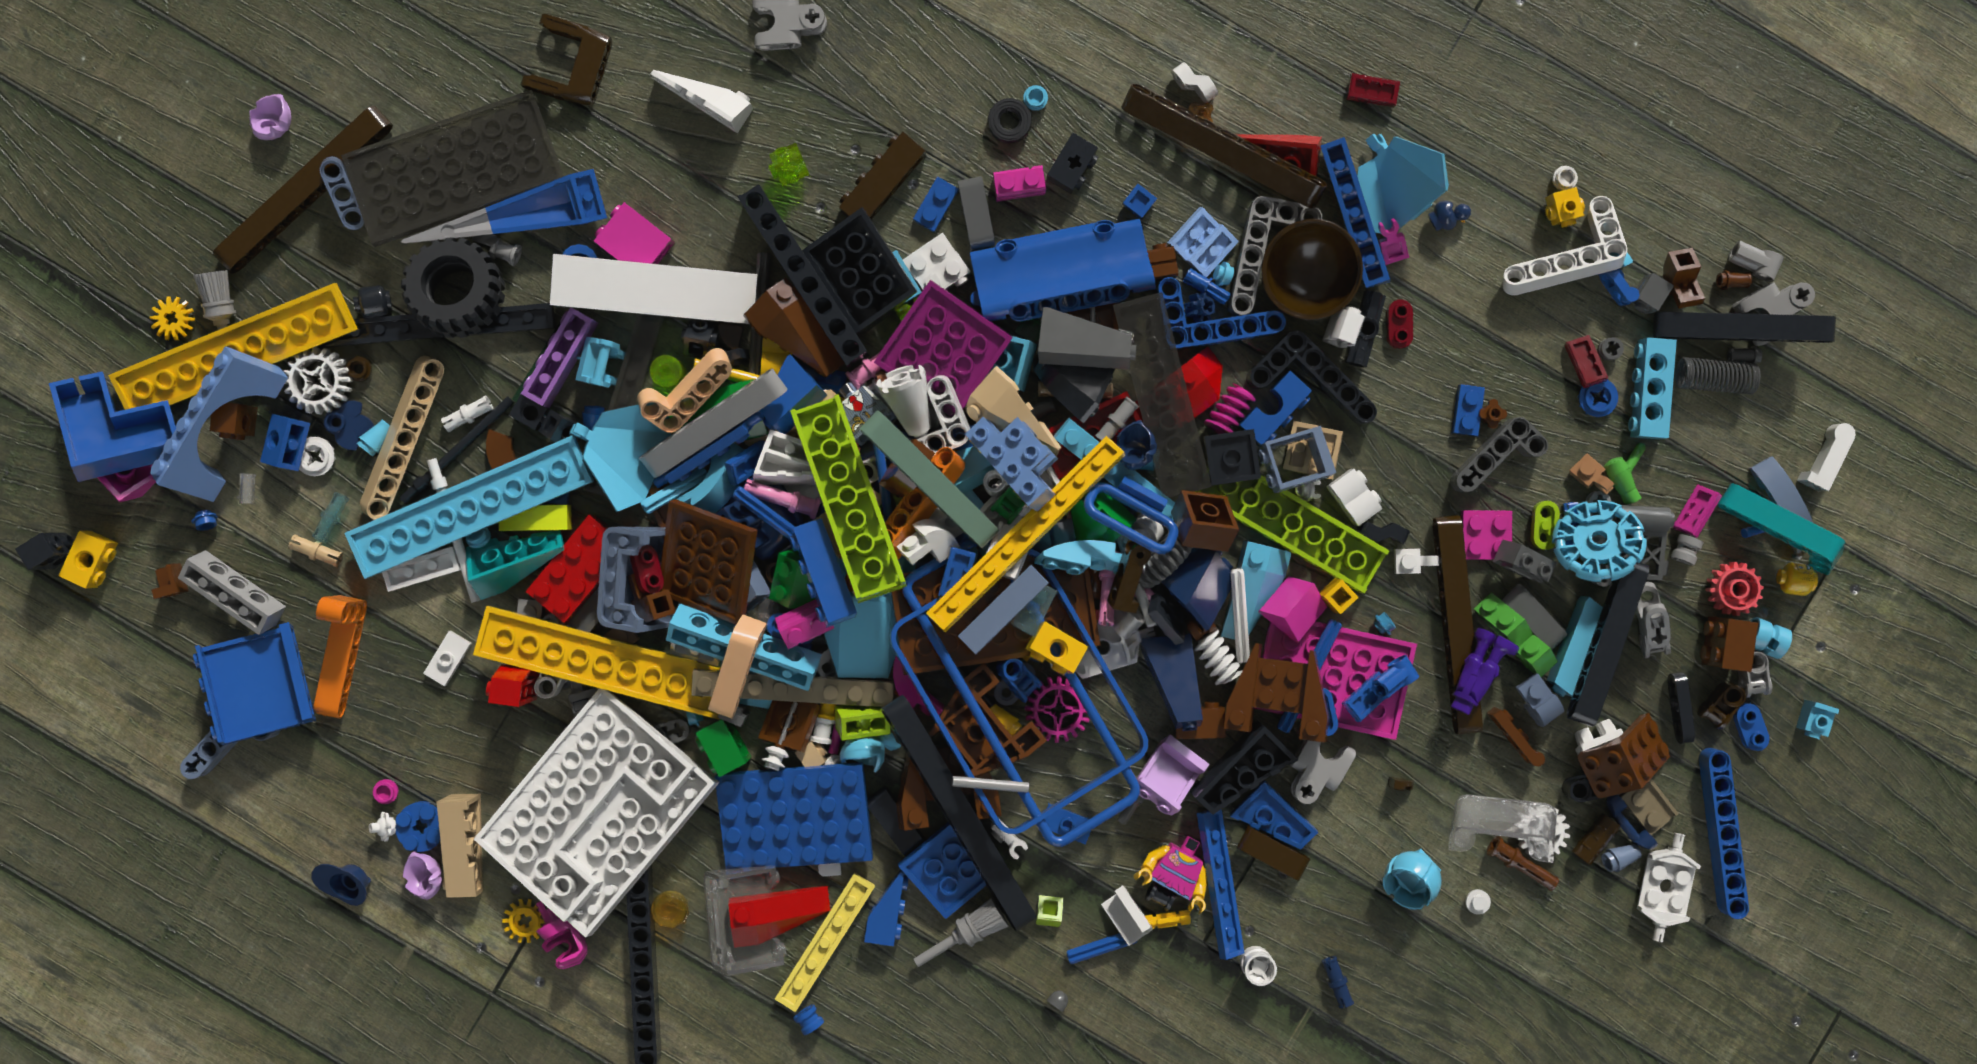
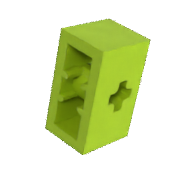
M835 705V728L841 740L890 734V725L881 711L882 707Z

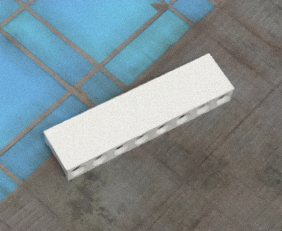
M553 254L550 305L749 324L743 315L755 303L757 274Z

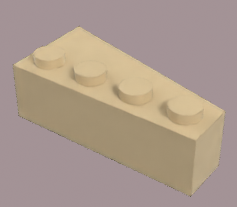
M451 794L437 801L444 870L443 890H446V897H477L483 892L482 847L474 840L475 836L482 829L481 794Z

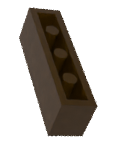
M902 132L899 136L895 134L888 142L887 147L889 148L883 155L879 153L871 163L873 167L867 174L863 172L855 182L857 186L851 193L847 191L839 201L841 204L839 206L840 211L849 217L863 207L872 220L925 158L926 150L906 133Z

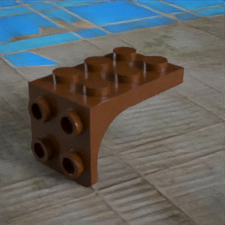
M1649 713L1640 715L1615 740L1600 747L1580 752L1577 756L1598 798L1642 789L1670 757L1668 746L1662 741L1658 732V726L1652 720Z

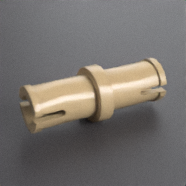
M296 534L293 535L291 540L300 545L289 542L288 545L290 550L305 554L313 561L318 559L334 567H337L340 562L331 558V556L340 560L343 557V552L325 547L322 542H312Z

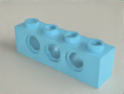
M1644 338L1638 340V343L1635 345L1634 357L1637 359L1636 368H1634L1632 373V381L1635 384L1634 392L1630 398V405L1633 409L1632 417H1630L1628 422V429L1631 431L1630 437L1659 440L1669 438L1677 340ZM1651 358L1656 362L1655 370L1651 369L1649 365ZM1649 383L1654 386V393L1652 395L1647 390ZM1647 407L1652 410L1651 419H1648L1645 414Z

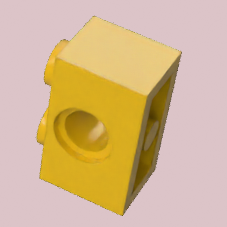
M79 531L58 576L85 589L98 588L106 577L105 570L108 564L116 556L115 549L118 543L93 531ZM90 555L93 557V564L91 566L88 563Z
M1043 621L1039 623L1025 649L1031 652L1029 656L1041 663L1046 660L1053 664L1051 668L1054 671L1065 675L1066 673L1072 674L1075 672L1088 646ZM1053 643H1057L1061 647V653L1058 657H1054L1050 652V647Z

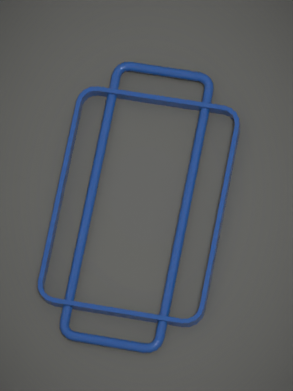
M971 539L959 544L960 549L967 551L977 546ZM1030 549L1027 555L1036 558L1040 553ZM935 558L905 577L907 587L902 588V592L913 612L893 625L890 631V644L966 777L975 778L896 641V633L899 627L914 617L919 621L1011 781L1023 782L924 612L933 607L942 597L940 596L922 607L913 593L912 585L915 581L945 565L948 559L946 558L940 563ZM1040 565L1140 739L1138 751L1132 757L1125 760L1076 673H1066V678L1117 766L1042 812L1038 809L1029 791L1028 793L1018 792L1032 818L1015 828L1005 827L998 819L982 789L973 788L992 822L999 830L1007 834H1018L1036 824L1042 836L1049 844L1055 847H1063L1137 801L1140 795V786L1129 766L1139 761L1145 755L1148 749V738L1052 570L1045 569L1043 565ZM1032 600L1026 606V609L1038 627L1039 623L1045 620ZM1053 643L1050 650L1054 657H1058L1061 653V647L1059 644ZM1122 772L1130 787L1128 796L1061 837H1057L1052 833L1045 821L1046 817Z

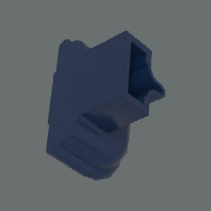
M753 475L748 479L753 481ZM747 479L741 482L739 486L744 488ZM767 485L788 492L783 485ZM733 497L716 513L719 516L757 529L754 554L760 560H769L773 563L777 561L780 552L792 549L788 538ZM760 500L793 526L797 527L804 524V518L801 513H791L786 507Z

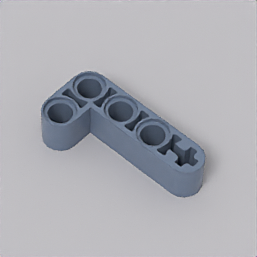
M281 730L253 738L263 741L277 736ZM210 731L182 761L180 765L182 775L187 779H195L207 775L237 742L223 746L217 740H213ZM211 743L216 745L217 750L215 754L210 749Z

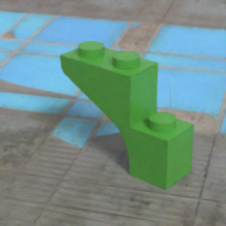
M1492 592L1474 608L1476 614L1498 636L1513 642L1519 647L1516 655L1532 673H1537L1542 677L1558 662L1551 648L1532 633L1526 620Z

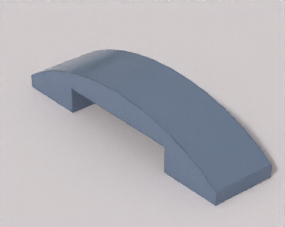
M1773 456L1749 468L1759 488L1766 490L1771 502L1813 523L1798 490ZM1791 546L1795 554L1802 552L1801 550Z

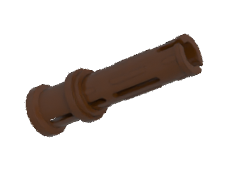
M1496 836L1490 842L1487 854L1503 861L1506 867H1515L1546 887L1549 891L1554 890L1558 885L1559 879L1557 876H1554L1523 856L1519 848L1511 847L1503 842L1502 837Z

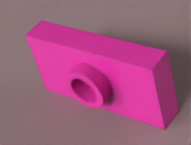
M1697 484L1675 521L1674 529L1698 538L1722 495L1719 492Z

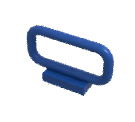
M1125 476L1117 488L1107 483H1097L1084 499L1085 511L1092 519L1154 553H1169L1174 548L1179 531L1176 523L1162 513L1168 500ZM1098 493H1105L1165 526L1169 532L1165 543L1159 544L1097 510L1094 502Z

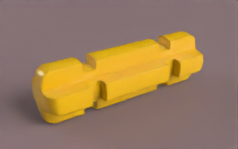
M1181 910L1177 914L1175 911L1159 913L1155 917L1152 914L1144 915L1153 929L1156 926L1160 929L1178 926V923H1181V926L1191 923L1189 910Z

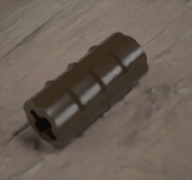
M1602 813L1591 828L1586 831L1584 837L1578 841L1579 843L1572 852L1591 866L1602 850L1607 847L1610 840L1614 838V835L1621 826Z

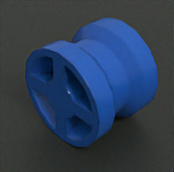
M814 1004L802 1009L793 1017L794 1021L801 1025L803 1035L813 1032L824 1023V1019L816 1013L817 1008Z

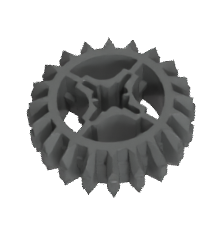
M1165 534L1158 543L1164 544L1168 534ZM1178 536L1174 548L1169 553L1157 554L1150 551L1151 558L1144 564L1139 584L1145 589L1158 585L1162 580L1171 575L1174 570L1178 569L1179 565L1191 553L1192 548L1182 546Z

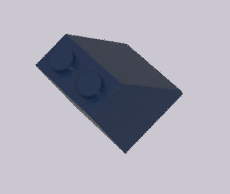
M1193 547L1191 553L1179 565L1178 569L1174 570L1161 583L1176 602L1205 631H1208L1231 590L1230 572L1233 566L1226 558L1223 557L1221 559L1222 551Z

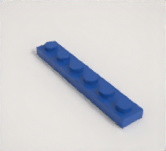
M1222 809L1215 814L1205 810L1197 813L1219 957L1220 959L1228 960L1245 952Z

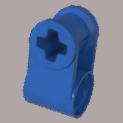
M1019 659L997 661L995 668L998 676L1022 702L1026 703L1028 701L1027 697L1036 688L1042 686L1041 681ZM1012 662L1014 669L1013 672L1008 675L1006 672L1007 665Z

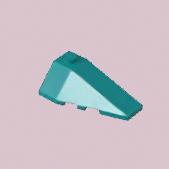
M561 530L533 533L529 538L521 539L518 535L510 536L509 540L498 541L497 538H493L483 547H466L468 582L478 597L483 600L505 592L564 551Z

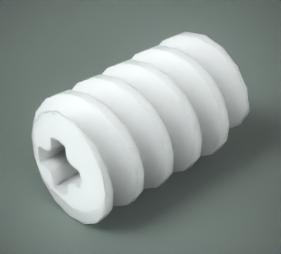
M1219 630L1204 636L1203 639L1198 641V645L1194 649L1195 652L1203 650V654L1199 657L1200 660H1209L1204 666L1205 668H1214L1210 673V677L1219 676L1215 685L1226 684L1242 673V671H1237L1240 667L1239 662L1231 663L1235 658L1234 654L1225 655L1229 651V646H1221L1224 638H1215Z

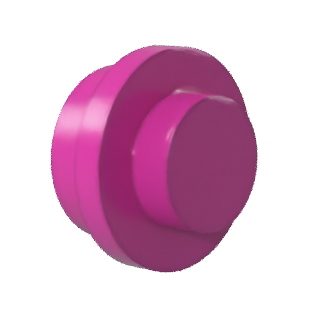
M381 780L373 788V796L381 804H390L398 797V786L392 780Z

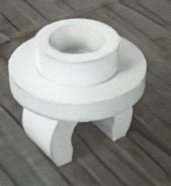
M1315 481L1296 487L1297 496L1306 502L1311 499L1320 498L1321 494H1315L1314 485H1320L1321 482Z

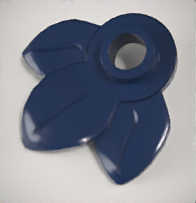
M358 401L344 402L338 410L327 413L324 418L325 429L335 435L338 445L348 450H358V437L374 427L373 422L368 417L360 414L362 403ZM337 418L341 420L339 427L334 425V421Z

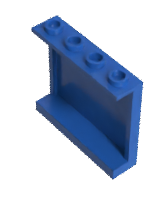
M289 622L279 624V628L265 631L260 635L253 634L206 647L195 646L197 653L193 654L196 668L201 669L202 677L199 678V684L202 692L207 694L208 701L204 702L208 717L212 716L214 725L210 726V731L214 741L217 740L219 744L224 746L316 721L294 628Z

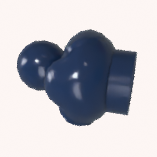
M1440 201L1435 205L1434 211L1428 214V217L1436 231L1442 228L1452 230L1456 227L1457 220L1465 223V220L1470 217V207L1466 204H1459L1453 212V203L1451 201Z

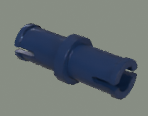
M1332 956V959L1330 957L1323 959L1321 962L1329 978L1328 985L1329 988L1333 989L1339 1008H1344V1005L1345 1008L1353 1005L1354 1001L1346 984L1348 980L1342 974L1337 956Z

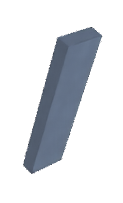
M1030 565L958 637L977 654L1049 582Z

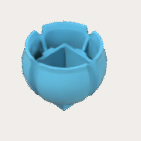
M1422 849L1403 852L1392 858L1386 866L1383 887L1387 895H1394L1393 901L1400 906L1413 910L1422 909L1425 905L1428 906L1434 901L1440 892L1442 882L1441 869Z

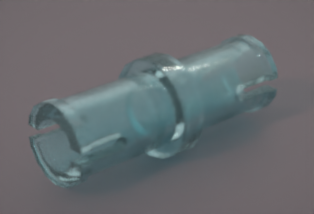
M338 492L333 493V497L326 510H322L320 514L321 519L311 535L314 539L324 543L327 542L335 524H339L341 520L339 517L349 501L347 496Z

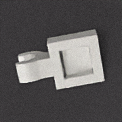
M1394 549V574L1421 573V566H1439V556H1420V549Z
M993 822L991 823V829L993 830L991 834L1000 843L1005 841L1010 845L1009 852L1014 859L1019 858V855L1014 851L1016 846H1022L1025 850L1028 849L1025 841L1019 839L1015 834H1007L999 830Z

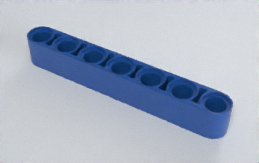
M1705 748L1699 755V766L1717 907L1722 913L1734 919H1742L1749 912L1731 760L1730 756L1724 751L1715 748ZM1714 755H1717L1718 761L1715 765H1712V758ZM1720 779L1721 785L1715 790V782ZM1723 803L1724 809L1718 814V807ZM1726 828L1727 833L1721 838V831ZM1729 852L1730 858L1724 862V856ZM1732 877V884L1727 886V880ZM1735 901L1736 906L1730 911V905Z

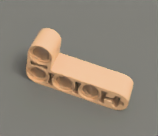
M718 348L710 350L667 397L652 388L640 391L637 395V401L642 416L667 433L678 431L732 373V366L727 353ZM706 380L704 383L698 384V382ZM651 402L654 403V404H652V405H650V406H646L648 403H651Z
M742 615L729 640L708 708L709 711L733 719L756 649L762 640L767 623L746 615Z

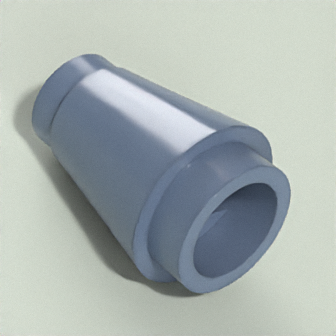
M1636 844L1606 849L1605 853L1601 855L1602 863L1609 872H1619L1638 858H1641V851Z

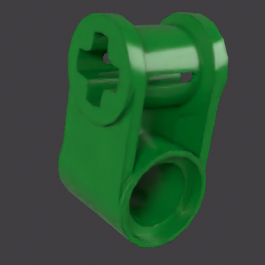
M1010 486L994 503L990 511H996L1007 520L1006 524L1011 525L1026 503ZM1002 505L1005 506L1012 513H1009L1005 508L1002 507Z

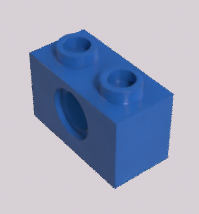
M272 414L260 462L279 468L299 471L310 423Z

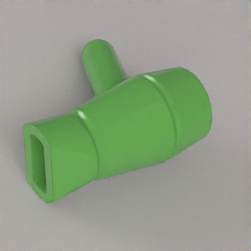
M1638 443L1626 462L1622 457H1616L1604 465L1607 477L1614 483L1613 486L1620 494L1624 504L1635 503L1642 498L1636 488L1631 472L1646 449L1643 443Z

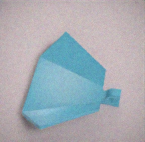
M1372 134L1366 139L1367 144L1377 153V156L1358 167L1357 177L1375 233H1380L1378 229V223L1380 222L1384 225L1385 230L1392 227V218L1397 221L1399 229L1402 228L1410 220L1416 219L1432 206V202L1448 190V176L1445 155L1443 153L1399 137H1393L1389 146L1382 134L1377 136Z
M653 402L648 403L646 406H650V405H652V404H654V403H653ZM639 405L602 412L592 430L576 423L573 424L569 433L587 441L584 447L583 460L616 512L646 499L654 477L639 458L649 449L672 435L645 419L641 414Z

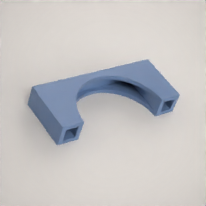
M225 346L223 351L216 356L210 373L203 378L198 393L190 400L189 408L185 415L178 420L172 437L165 442L164 450L159 459L155 460L152 464L150 474L159 486L214 502L226 481L217 469L208 466L199 458L197 441L204 422L220 406L237 398L258 395L276 399L288 379L279 366Z

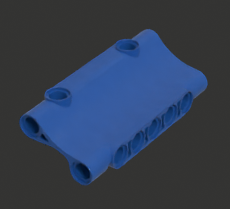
M1140 219L1115 224L1109 220H1101L1096 223L1015 239H1005L998 242L996 247L970 252L982 316L990 322L1006 319V314H1009L1015 321L1042 317L1043 307L1066 313L1121 302L1129 296L1130 290L1134 294L1156 288Z

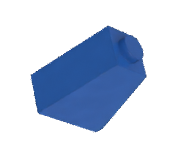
M791 355L786 357L778 373L779 378L788 390L759 410L766 418L763 423L769 429L777 430L783 434H787L795 426L790 410H799L819 403L827 396L806 369Z

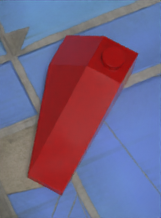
M1236 134L1317 177L1322 137L1308 135Z
M828 885L729 898L728 906L734 948L759 945L830 911Z

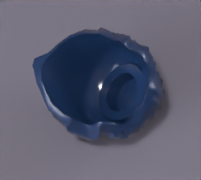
M1141 420L1126 426L1117 436L1116 445L1125 452V456L1120 460V463L1125 468L1136 470L1152 462L1153 456L1157 451V444L1154 434Z

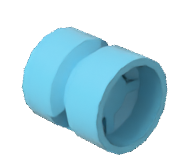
M1758 617L1750 621L1758 623L1755 651H1762L1765 655L1776 659L1782 658L1787 653L1792 642L1791 630L1779 625L1772 626V623Z

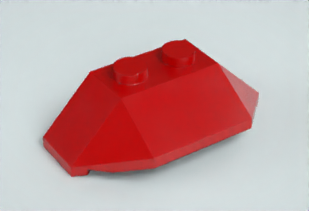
M1206 347L1135 401L1139 406L1136 411L1144 425L1181 429L1220 399L1223 365L1209 347Z

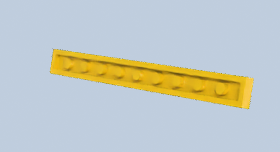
M1106 436L1052 489L1056 495L1038 512L1031 509L926 612L928 617L946 633L1125 456V452Z

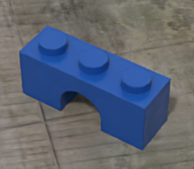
M1288 371L1270 389V392L1276 396L1279 402L1277 412L1274 415H1266L1259 408H1253L1239 423L1240 425L1236 427L1241 431L1254 429L1256 445L1261 446L1264 442L1273 440L1277 436L1275 431L1280 425L1285 427L1292 420L1293 416L1291 413L1297 407L1301 409L1310 400L1308 395L1312 390L1294 373Z

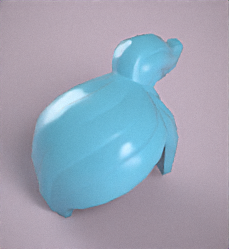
M891 732L888 735L846 740L840 752V760L842 763L850 759L863 762L866 765H873L874 772H877L884 762L885 748L892 751L899 749L901 744L896 742L895 736Z

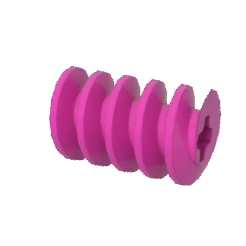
M1232 383L1234 387L1228 386L1226 388L1229 396L1222 395L1220 397L1224 404L1216 403L1215 408L1218 412H1210V417L1213 420L1206 419L1204 421V424L1217 434L1233 432L1230 426L1240 425L1235 418L1245 417L1241 409L1250 410L1249 405L1246 403L1247 400L1256 401L1251 393L1235 383Z

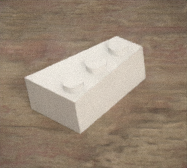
M770 429L753 474V481L764 485L816 486L801 440Z

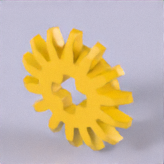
M170 296L166 297V304L159 300L158 303L161 309L152 307V310L158 314L149 318L150 320H157L151 326L152 329L159 327L156 335L160 337L165 332V340L168 341L170 335L173 336L175 341L179 340V333L185 338L188 335L184 330L187 328L192 331L193 329L188 323L189 321H195V318L189 317V314L194 312L193 308L185 309L189 304L187 301L179 304V297H176L173 303ZM173 312H175V317L178 319L177 323L172 322L169 325V320L166 318V315H172Z
M519 899V906L514 903L510 904L513 911L505 910L504 913L509 915V918L502 919V923H509V926L504 928L505 932L512 930L511 939L518 935L519 943L522 942L523 937H526L527 943H531L532 935L536 940L540 938L536 931L542 928L540 924L544 923V920L540 918V912H537L538 907L536 905L534 908L531 907L532 899H528L527 905H524L523 900ZM521 914L531 917L532 920L529 922V927H526L525 924H519V921L522 919Z

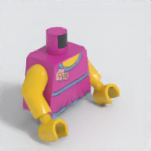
M1187 836L1181 848L1170 842L1168 845H1162L1148 853L1141 866V870L1134 874L1135 880L1142 875L1144 877L1142 886L1153 880L1188 900L1193 898L1188 905L1190 912L1193 910L1194 904L1198 905L1200 909L1199 915L1206 908L1204 902L1207 886L1206 869L1203 866V861L1194 855L1200 844L1199 841Z

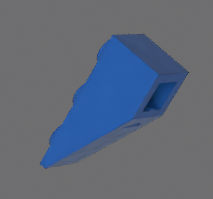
M901 869L869 912L864 940L866 943L894 946L895 939L900 940L902 925L897 924L898 915L904 914L905 900H901L902 890L907 891L909 879Z

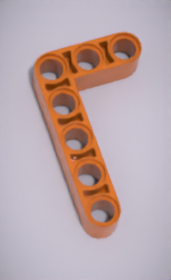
M337 595L322 597L318 602L316 618L331 622L314 701L313 711L315 714L340 719L345 712L367 610L366 600Z

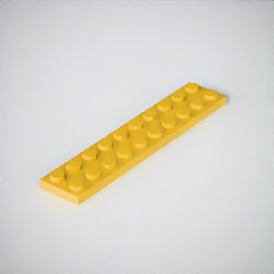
M333 283L108 376L125 410L168 400L171 406L198 393L203 378L210 373L216 356L223 351L225 346L274 364L356 331L358 328L337 283Z
M486 606L473 652L474 656L719 720L718 713L708 710L712 697L692 695L693 669L720 670L721 667L492 606Z

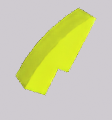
M538 505L499 522V531L572 530L571 505Z

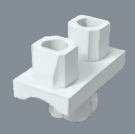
M1607 719L1596 725L1600 737L1595 739L1589 728L1579 730L1574 734L1578 744L1575 750L1579 755L1580 752L1605 745L1623 734L1622 729L1616 730L1611 720Z

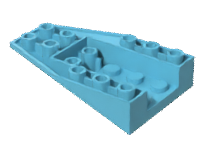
M902 555L898 560L902 572L914 571L915 563L912 565ZM837 557L838 563L840 565L841 571L845 579L847 571L843 559L841 560ZM850 592L857 611L856 617L835 624L834 629L824 633L838 678H888L896 657L889 641L890 631L895 624L891 592L859 604L856 596Z

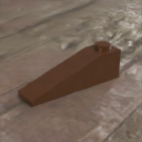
M784 278L768 289L743 315L761 337L770 339L779 345L781 350L790 352L799 358L800 362L825 378L845 364L803 297L787 278Z

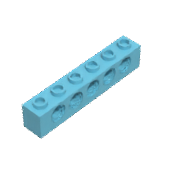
M679 604L669 623L666 641L723 661L736 625L708 613ZM764 634L756 649L750 671L809 691L822 654L800 646H795L788 650L783 640Z

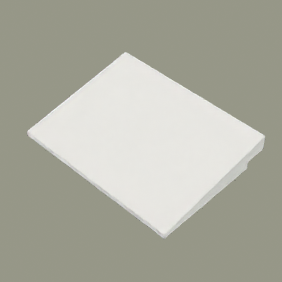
M599 688L475 836L474 840L563 922L568 921L586 938L593 935L719 784V781L612 692Z

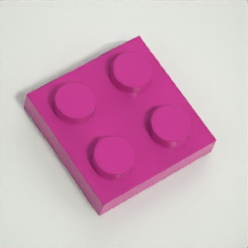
M1461 510L1466 559L1494 560L1502 540L1512 542V511Z

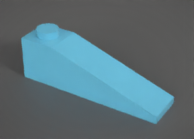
M1243 541L1237 569L1244 570L1248 635H1250L1261 617L1259 610L1275 593L1286 577L1291 552ZM1231 590L1221 636L1235 640Z

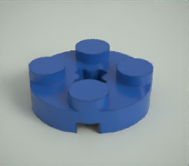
M418 801L412 803L396 816V835L406 850L424 852L436 847L441 842L437 807L429 804L430 802ZM417 820L427 824L424 833L416 829Z

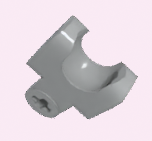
M752 0V7L757 13L770 14L775 17L774 25L770 30L757 33L754 37V47L761 51L801 47V36L819 35L827 27L824 11L816 4L799 5V0ZM812 16H817L815 23L810 22L812 21Z
M1772 282L1732 305V308L1736 314L1754 310L1758 314L1793 315L1813 302L1815 291L1810 284L1802 282L1779 291L1775 282ZM1752 341L1755 346L1769 343L1768 341Z
M1646 582L1642 594L1650 591L1652 599L1643 601L1640 598L1635 612L1639 621L1641 651L1644 658H1650V654L1664 652L1665 655L1671 654L1669 615L1664 604L1660 602L1655 584Z
M1303 740L1294 754L1298 761L1292 765L1290 764L1291 767L1299 771L1290 787L1292 796L1304 804H1311L1317 800L1324 786L1332 791L1336 790L1356 756L1355 749L1345 746L1340 748L1339 752L1331 759H1325L1320 753L1321 742ZM1302 786L1307 787L1309 790L1308 794L1300 790Z

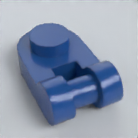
M1620 268L1599 274L1601 282L1619 306H1626L1639 298V291L1628 285Z

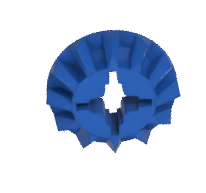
M1609 380L1584 389L1581 386L1580 394L1577 396L1580 401L1579 407L1583 408L1586 414L1595 417L1610 414L1618 403L1617 389ZM1601 391L1602 394L1600 395V398L1603 399L1604 402H1596L1595 404H1593L1595 398L1592 396L1591 393L1596 394Z

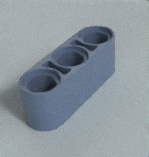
M327 157L320 166L321 177L343 225L348 229L357 230L364 224V209L343 162L337 157ZM329 163L336 164L340 172L334 176L329 175L325 171V166ZM340 187L348 189L350 192L349 198L340 199L337 197L336 189ZM350 211H356L361 219L353 223L347 220L346 214Z

